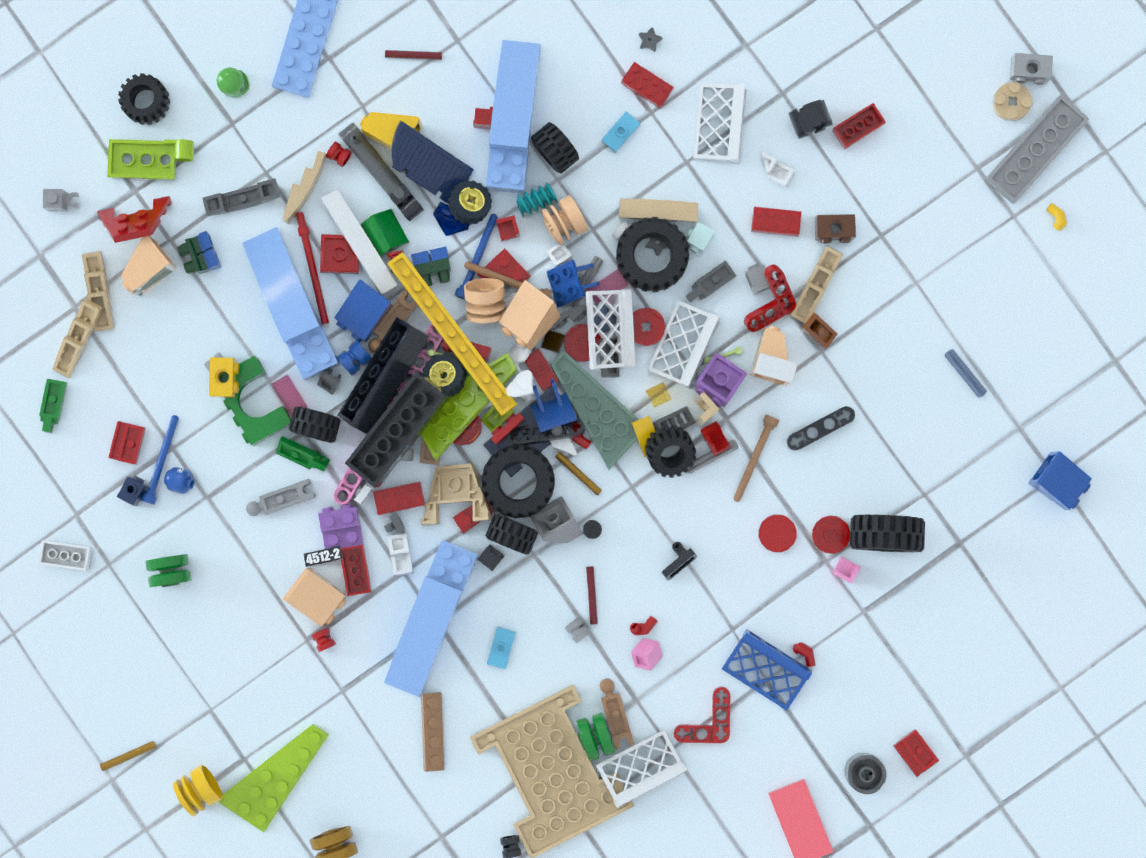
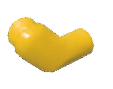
M1051 203L1046 211L1056 219L1053 227L1061 231L1067 225L1065 212Z

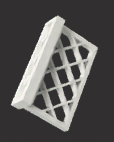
M700 83L694 159L740 163L746 99L745 84ZM704 88L713 89L716 94L707 100L703 96ZM726 89L734 90L733 97L728 101L721 96V93ZM719 96L725 104L716 111L710 103ZM709 105L714 113L705 119L702 115V110ZM728 106L732 113L729 118L724 120L719 112ZM718 115L723 123L714 129L709 121ZM707 124L713 131L704 138L700 134V129ZM726 125L730 129V134L723 139L717 131ZM716 134L721 142L713 148L707 140ZM704 142L711 149L706 155L698 154V149ZM724 143L728 148V156H719L715 150Z
M632 290L586 291L590 369L635 366ZM611 294H615V304L613 306L607 301ZM592 295H597L601 300L597 307L593 304ZM604 304L610 309L606 316L600 311ZM596 314L602 319L598 326L594 323ZM612 314L616 316V323L614 325L608 320ZM605 323L611 329L607 335L600 330ZM597 333L603 338L599 346L595 343ZM613 333L617 335L615 345L609 339ZM606 342L612 348L608 354L602 350ZM614 352L618 354L619 363L616 364L610 359ZM600 353L604 360L601 364L596 365V355Z
M678 300L647 370L690 389L720 323V317ZM680 306L688 309L690 316L679 319L677 313ZM699 315L707 317L705 324L696 326L694 317ZM692 319L695 328L684 332L681 322ZM679 324L682 333L672 337L670 333L671 326ZM696 331L698 334L697 342L689 344L686 335ZM684 336L687 346L676 349L673 340ZM671 341L674 351L664 354L662 350L663 344ZM689 348L691 356L688 360L682 362L678 352ZM676 353L680 363L669 367L665 357ZM664 359L667 368L660 371L653 368L656 361ZM681 366L683 370L681 378L673 377L671 369Z
M665 730L596 765L617 808L687 771ZM660 736L663 737L666 743L664 750L653 746L655 739ZM639 747L650 748L647 759L637 756ZM652 749L663 753L660 763L650 760ZM665 754L673 756L676 763L672 766L662 764ZM622 756L633 757L630 767L620 765ZM635 758L646 761L643 772L633 769ZM648 762L659 766L655 775L646 773ZM607 764L616 766L614 775L605 774L602 767ZM618 767L629 770L626 781L616 778ZM631 772L642 774L639 783L629 782ZM614 780L625 783L624 790L617 795L613 789Z

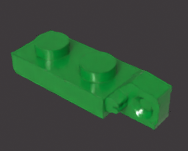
M48 378L46 380L39 413L40 421L43 422V432L52 433L54 424H58L60 420L67 382Z
M284 436L279 440L276 454L307 469L317 468L324 472L328 467L330 459Z

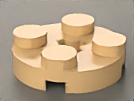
M1018 82L1006 83L995 92L993 109L1001 119L1020 120L1029 112L1033 103L1031 94L1025 86ZM1009 97H1011L1012 99L1015 98L1017 100L1016 106H1014L1013 104L1008 105V102L1010 101L1008 99Z

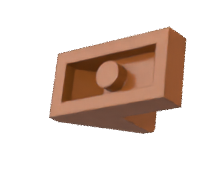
M816 313L811 315L802 328L804 334L812 337L825 349L829 347L838 335Z

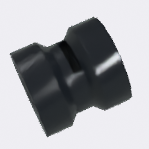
M589 520L584 524L583 533L587 538L596 539L601 535L602 526L598 521Z
M509 835L500 838V844L503 846V858H513L522 855L521 849L518 846L520 841L519 835Z

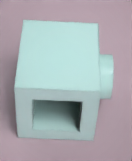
M698 222L695 228H690L685 236L688 239V249L696 254L698 252L703 253L715 231Z

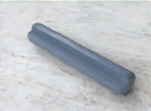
M950 349L945 353L947 360L979 398L984 396L987 390L954 349Z

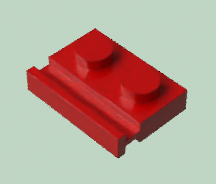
M512 413L505 420L507 424L504 427L498 426L491 433L493 435L491 440L498 445L514 428L525 420L520 413L516 415Z
M117 421L108 458L137 465L146 428Z
M916 729L893 745L916 777L939 761Z

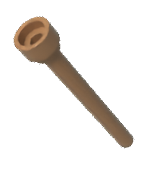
M467 261L464 264V267L468 270L489 278L501 280L504 284L519 289L522 285L520 281ZM548 288L538 289L547 297L551 298L553 290H550Z
M765 414L763 419L764 429L736 490L734 501L739 502L768 436L771 430L777 427L780 420Z

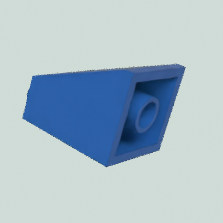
M359 279L334 319L338 321L336 325L342 330L349 329L353 332L351 336L358 342L363 340L367 343L373 335V331L393 305L389 300Z
M1055 451L1048 454L1028 484L1064 510H1070L1078 505L1080 495L1088 491L1092 478L1063 453Z

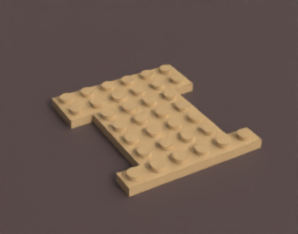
M573 684L470 736L478 755L496 746L530 813L529 816L513 823L530 858H534L634 807L632 801L619 808L615 806L614 799L603 778L599 779L591 761L588 759L586 751L582 747L581 741L565 710L582 702ZM617 772L616 778L621 779L620 776H619V774H618V772ZM614 780L613 789L616 795L624 790V784Z

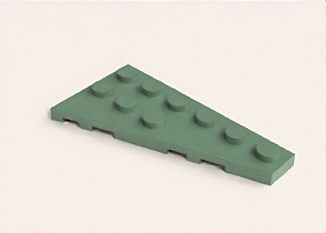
M563 350L550 365L581 421L584 423L608 470H610L637 440L631 422L638 420V418Z

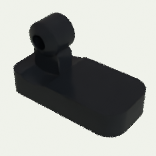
M674 542L672 545L673 551L679 557L662 571L663 576L667 580L672 579L697 558L696 553L691 548L686 550L680 542Z

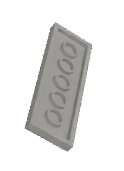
M1060 94L986 177L985 181L1014 205L1087 123L1089 118Z

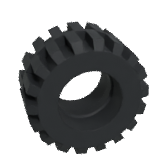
M140 73V76L134 74L132 75L133 79L127 78L125 80L127 82L126 85L122 83L120 86L122 91L118 92L120 96L118 102L121 105L122 111L132 121L138 122L141 125L145 123L152 125L153 121L156 123L160 121L158 118H164L166 116L164 112L169 110L167 105L170 104L169 93L165 86L150 74L148 76L144 73ZM141 91H153L154 99L149 107L144 109L135 107V98Z
M548 122L531 136L532 143L537 151L556 172L562 174L579 160L577 150L555 124Z
M297 406L294 407L288 430L309 438L334 443L341 419L334 415Z
M663 425V429H660V427L656 428L657 432L654 433L652 431L650 434L651 438H647V445H645L646 456L652 469L663 477L668 475L669 478H674V475H677V477L682 476V472L687 473V468H692L694 465L692 461L696 460V448L689 433L680 426L677 429L676 425H671V427ZM671 445L680 446L679 451L671 457L661 456L666 447Z
M494 514L485 536L495 543L528 555L533 548L538 532L536 529L500 514Z

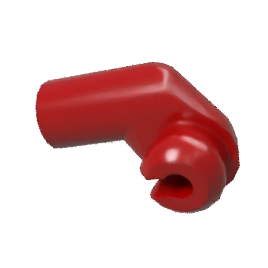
M574 423V426L571 427L575 432H578V428H581L577 423ZM583 434L578 437H572L573 442L586 450L591 444V441L583 437Z
M650 615L645 623H632L630 631L636 636L647 635L658 621Z
M803 642L793 645V652L805 657L806 667L816 666L811 647Z

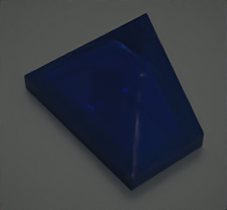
M442 202L438 204L433 216L445 236L469 229L470 225L461 223L451 215L447 204Z

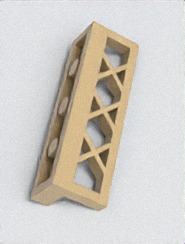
M705 392L700 394L695 400L704 411L695 422L701 426L719 410Z

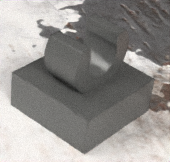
M329 369L328 372L324 370L319 377L317 385L333 395L340 383L341 374L334 377L331 375L333 369Z
M398 513L389 516L392 522L384 526L387 533L395 529L398 534L406 531Z

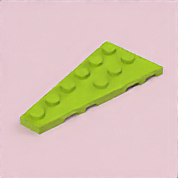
M508 353L487 364L503 386L518 371ZM470 375L466 377L465 385L461 391L447 400L421 433L436 461L490 402Z
M312 724L223 794V799L218 802L264 833L329 734L315 724Z

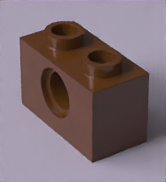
M855 214L817 215L815 217V241H820L821 244L832 243V240H839V243H851V240L856 238ZM837 225L840 228V233H832L831 226Z

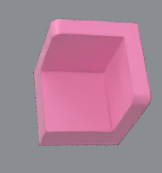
M841 557L832 574L847 583H852L861 567Z
M643 638L631 651L635 667L649 671L655 667L663 656L659 642Z

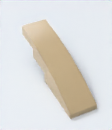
M317 152L313 169L305 167L300 185L292 184L282 219L285 223L289 224L296 213L302 209L312 194L327 159L325 152Z
M620 199L619 218L641 220L646 217L647 219L658 217L661 220L667 219L669 222L696 223L699 203L653 199Z
M826 245L796 303L795 310L791 312L790 316L804 323L808 321L824 294L843 253Z
M102 251L83 253L81 256L85 270L84 278L88 292L87 299L102 307L94 327V332L114 329Z
M87 299L82 300L77 316L72 320L67 336L63 338L52 370L67 378L71 377L95 327L102 309L101 306Z

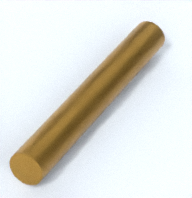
M561 452L555 456L559 462L596 495L602 491Z
M151 741L100 764V768L102 771H105L156 748V744L154 741Z

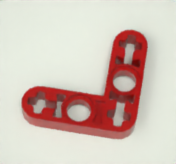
M776 264L769 265L764 271L765 279L774 300L754 310L744 318V325L751 332L759 331L793 312L796 308V301L784 272ZM774 271H775L776 278L778 279V280H776V281H775V279L772 277V276H773L772 273H773ZM780 285L785 286L781 293H776V289ZM783 298L788 300V306L786 307ZM774 309L773 315L766 317L767 311Z
M720 686L713 691L712 725L680 724L674 729L675 739L682 743H725L730 736L729 690ZM720 690L727 694V697H723V704L727 703V707H715L716 703L720 704L719 697H716ZM720 709L726 711L727 715L724 720L716 718V712ZM715 723H727V726L722 725V730L726 733V736H723L722 739L715 736L719 732V725L715 726ZM681 728H684L685 732H691L690 728H694V739H690V735H684V738L681 739L677 732H680ZM700 728L707 731V736L704 739L696 737V731Z

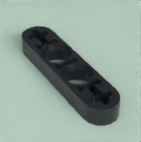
M849 406L842 407L791 434L786 441L788 448L794 451L799 450L847 425L855 418L854 410ZM843 410L849 411L851 413L849 420L843 418L840 420L842 424L838 425V420L833 415L837 414V417L843 415ZM828 418L834 421L832 429L824 427V421ZM811 427L815 428L818 432L815 438H810L807 435V430ZM800 432H803L804 438L808 442L805 443V441L802 440L798 443V447H796V445L792 446L790 443L793 441L792 437L798 439L802 437Z
M577 418V420L567 423V427H573L574 423H577L581 426V428H578V432L569 429V434H566V427L563 424L561 425L562 433L560 435H553L552 429L543 431V436L539 439L533 436V432L538 429L537 424L514 428L510 438L516 445H529L578 437L584 433L585 425ZM527 430H529L531 440L527 436L522 437L521 441L515 438V436H518V432L526 435L528 434Z

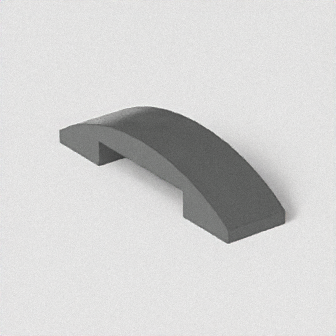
M276 178L259 182L254 186L223 194L217 193L202 197L206 216H214L254 207L280 197Z

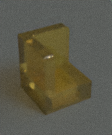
M664 382L645 391L654 408L672 399Z

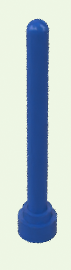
M494 213L491 214L473 257L472 263L479 265L498 216ZM468 270L463 284L455 291L454 295L465 300L464 285L473 280L476 272Z
M173 415L170 419L148 490L142 493L140 501L153 505L156 503L157 493L155 491L179 420L177 415Z

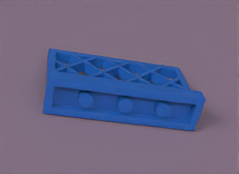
M748 629L745 630L742 638L722 667V670L786 711L805 682L812 675L811 669ZM743 643L751 647L752 654L741 656L739 649ZM764 655L767 657L768 664L757 666L755 656ZM753 657L755 667L744 669L742 659ZM739 660L742 670L733 671L728 666L731 661ZM778 665L783 667L785 675L773 677L771 667ZM769 667L771 677L760 680L758 669ZM756 670L758 680L748 681L745 672ZM797 676L802 680L798 686L790 687L788 677ZM786 678L788 688L776 690L774 680ZM772 681L774 691H764L761 683ZM789 692L790 698L786 704L778 699L777 693Z

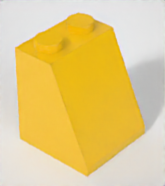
M370 112L368 116L365 115L360 123L365 137L391 152L394 133L400 121H403L418 132L423 127L420 118L417 116Z

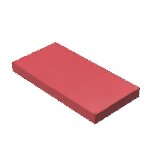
M804 779L768 793L794 858H820L833 852Z

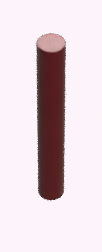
M385 50V58L442 60V52Z
M594 566L586 567L590 624H598Z

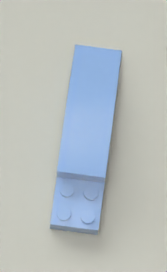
M502 40L489 138L490 151L486 188L488 190L522 194L525 192L540 44Z
M275 227L243 242L244 249L283 342L287 344L302 379L305 381L322 374L324 370L328 371L339 366L340 363L336 358L337 356L278 228Z
M445 540L441 541L428 575L425 576L384 683L420 697L479 554Z

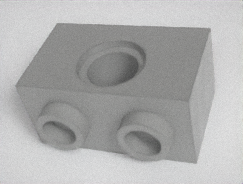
M1014 53L1011 57L1009 80H1015L1018 83L1034 81V84L1037 85L1046 84L1052 78L1053 56ZM1027 66H1032L1035 69V73L1028 72Z

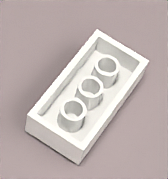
M42 540L38 564L89 571L92 547Z

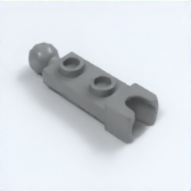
M306 479L259 496L260 503L251 501L247 504V514L257 516L261 510H264L265 515L315 498L316 495L314 493L306 494L304 488L311 484V480Z

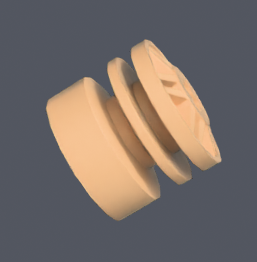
M571 195L559 200L561 210L557 211L553 205L549 206L552 212L551 215L546 208L541 210L548 232L559 245L564 244L562 234L569 241L571 240L570 230H573L577 236L589 230L583 215Z
M480 278L469 281L464 285V296L467 301L465 306L467 310L466 318L473 323L500 321L506 311V302L503 300L505 297L504 283L494 278Z

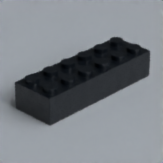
M396 317L337 416L352 427L368 434L386 411L391 399L396 396L397 389L405 381L411 366L416 363L417 356L426 346L429 336Z
M415 372L345 464L374 488L380 487L447 402L450 395L422 372Z

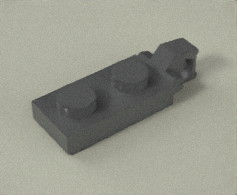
M725 260L694 282L691 286L693 291L687 294L686 298L689 302H692L697 297L700 300L707 298L737 275Z

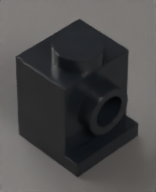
M489 544L477 560L493 571L504 558V555Z

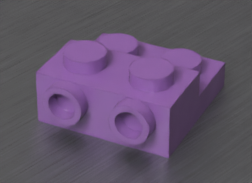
M716 352L693 387L696 388L695 392L700 395L705 392L717 407L723 406L725 408L748 373Z
M352 504L341 505L339 510L328 507L323 508L322 513H318L325 549L337 546L347 548L364 545L358 507H353Z

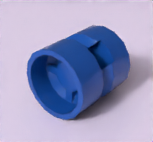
M356 340L349 346V351H343L336 358L353 376L360 370V365L365 366L372 357Z

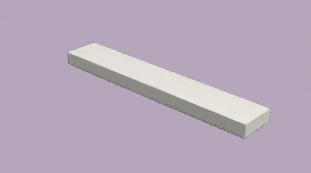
M336 189L322 197L321 201L378 292L384 295L396 288L398 284L339 190Z

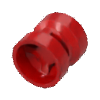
M335 141L327 151L326 158L334 160L337 165L344 167L350 159L352 151L342 148L341 144Z
M329 627L311 635L313 641L317 643L316 648L318 652L336 645L335 640L330 636Z

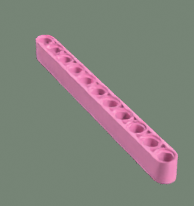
M431 324L425 334L429 336L427 342H433V350L437 352L443 338L440 334L434 333V326ZM423 348L417 359L423 358L426 363L431 357L428 355V351ZM414 364L409 369L407 375H414L415 372L423 373V367L418 368ZM405 381L400 384L397 392L404 388L406 385ZM395 396L393 399H391V401H390V403L388 404L387 408L390 406V404L393 402V400L396 398V396ZM351 468L347 469L334 492V499L338 504H349L364 480ZM351 474H356L358 477V481L354 485L348 482V477ZM341 491H346L348 493V499L346 501L342 502L339 499V493Z

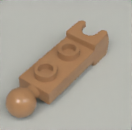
M406 290L401 293L397 301L373 331L378 336L371 339L368 343V348L371 352H376L396 317L406 322L418 307L415 301L412 303L406 302V298L409 295Z
M605 678L599 685L600 690L606 694L605 697H601L615 748L618 750L620 749L619 742L622 738H626L630 745H634L620 694L619 692L613 694L615 684L611 679Z

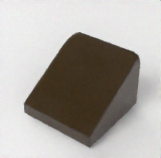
M549 330L544 337L541 348L559 354L565 335Z

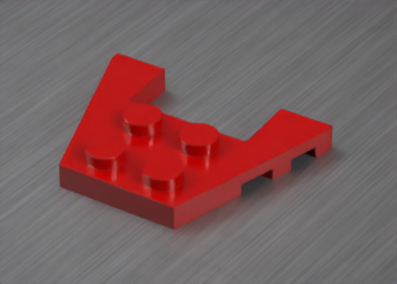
M170 196L153 199V209L151 210L142 209L133 214L127 215L123 213L117 217L114 208L97 211V214L114 243L153 235L161 222L160 217L166 214V207L171 206L172 201Z

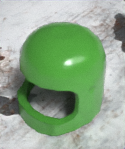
M227 67L222 69L217 75V86L228 97L237 98L249 90V79L241 70ZM245 79V88L243 91L240 92L241 88L243 87Z

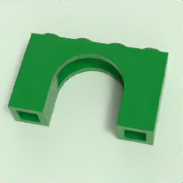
M252 356L239 364V374H236L239 392L235 394V398H225L223 400L226 408L234 413L235 416L232 418L236 426H241L244 431L242 433L243 439L247 444L250 443L253 446L289 427L291 417L284 406L256 418L248 416L243 411L240 404L242 390L246 385L266 374L256 356ZM223 373L220 376L222 383L227 382L229 379L228 373Z

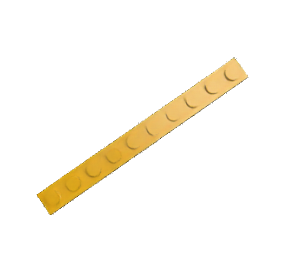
M402 252L387 263L389 268L500 416H504L515 408L517 403L512 397L507 395L505 387L405 254Z

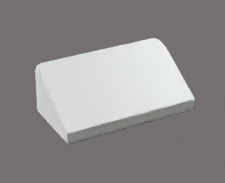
M760 353L754 373L792 383L798 363Z

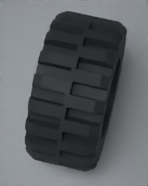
M652 217V219L642 218L641 221H635L629 228H626L618 241L616 250L618 270L626 282L632 284L631 286L634 288L642 289L644 292H658L659 290L669 289L685 273L690 256L689 244L685 239L684 233L679 231L676 224L672 225L669 223V220H661L658 217ZM646 238H659L670 249V261L659 272L644 271L636 263L635 249Z
M511 445L498 450L485 464L481 478L482 491L487 502L495 511L512 518H526L538 513L548 504L555 487L554 471L549 460L537 449L526 445ZM514 463L526 464L536 475V488L530 496L524 499L508 497L500 485L502 472L506 467Z
M853 515L850 524V546L856 550L922 552L925 546V521L923 518L900 515Z

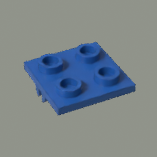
M571 260L546 271L557 308L585 297L584 290L600 286L599 281L581 285L577 272L593 268V263L576 267L575 260Z
M551 379L550 382L556 398L544 403L541 402L536 385H533L537 403L530 405L540 432L577 420L567 394L559 395L554 379Z

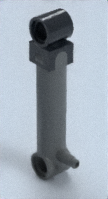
M353 122L338 133L340 138L351 149L409 222L424 211L420 203Z

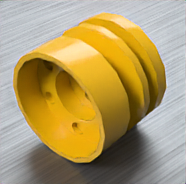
M203 764L190 771L191 779L184 775L181 777V780L177 779L173 782V789L178 801L193 817L199 814V810L202 812L206 809L204 801L212 806L223 799L222 791L216 779Z

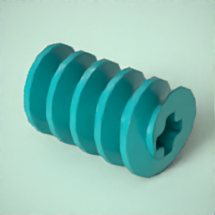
M546 182L545 189L539 185L538 192L532 188L531 195L525 191L524 198H522L518 194L516 203L522 218H524V212L531 216V209L538 213V206L545 209V203L550 206L552 205V200L557 204L558 201L552 187Z

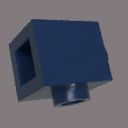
M136 475L133 478L127 476L117 498L133 506H138L142 493H145L148 485L144 484V479Z

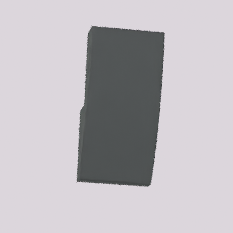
M586 305L577 306L561 313V317L552 328L554 330L557 327L561 329L568 322L566 320L568 317L573 323L576 320L580 322L587 315L585 312L587 311Z

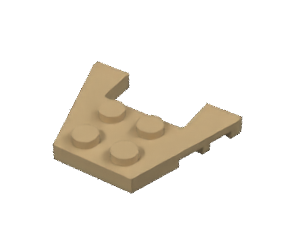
M474 464L436 466L430 487V497L425 504L426 511L424 518L421 519V525L440 524V504L472 502L473 521H492Z

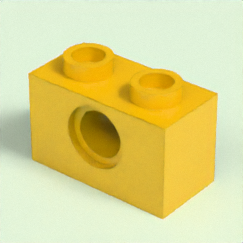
M210 357V397L235 398V394L239 392V383L236 382V374H239V362H236L235 358ZM223 373H228V381L222 383L220 376Z

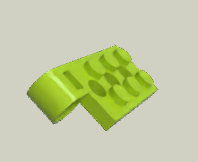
M109 139L107 177L175 180L176 161L191 162L194 159V141L187 139H164V141ZM127 154L133 157L130 164H124L123 157ZM145 155L152 157V161L148 165L142 163V158ZM166 155L170 156V163L168 165H162V157Z

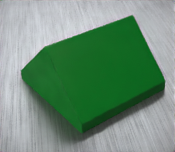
M392 209L373 214L360 224L380 257L409 243Z

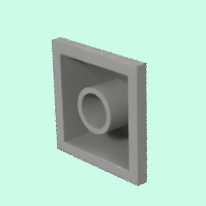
M562 496L547 504L535 515L529 516L543 541L568 543L584 534Z

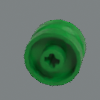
M188 554L145 561L147 571H159V574L148 577L149 588L157 586L169 587L180 585L182 582L192 581L191 571H178V567H184L189 564Z
M602 712L592 716L593 728H591L586 717L576 720L579 738L589 761L599 758L598 745L601 746L602 752L606 756L615 753Z

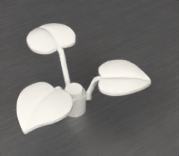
M515 344L508 352V355L519 374L505 389L508 396L520 397L526 403H529L535 398L533 374L529 370L521 371L519 363L524 362L531 351L526 347L523 349L518 344ZM489 402L484 408L492 406L491 402Z

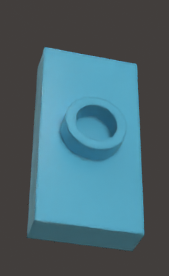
M626 111L601 141L616 153L640 126V123Z
M497 626L487 661L488 665L506 669L515 631Z

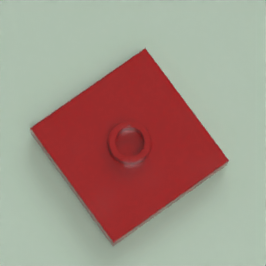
M321 234L320 273H359V260L343 235Z

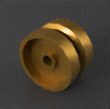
M350 826L325 831L309 840L312 850L325 849L317 853L315 858H349L358 853L356 842H345L353 836Z

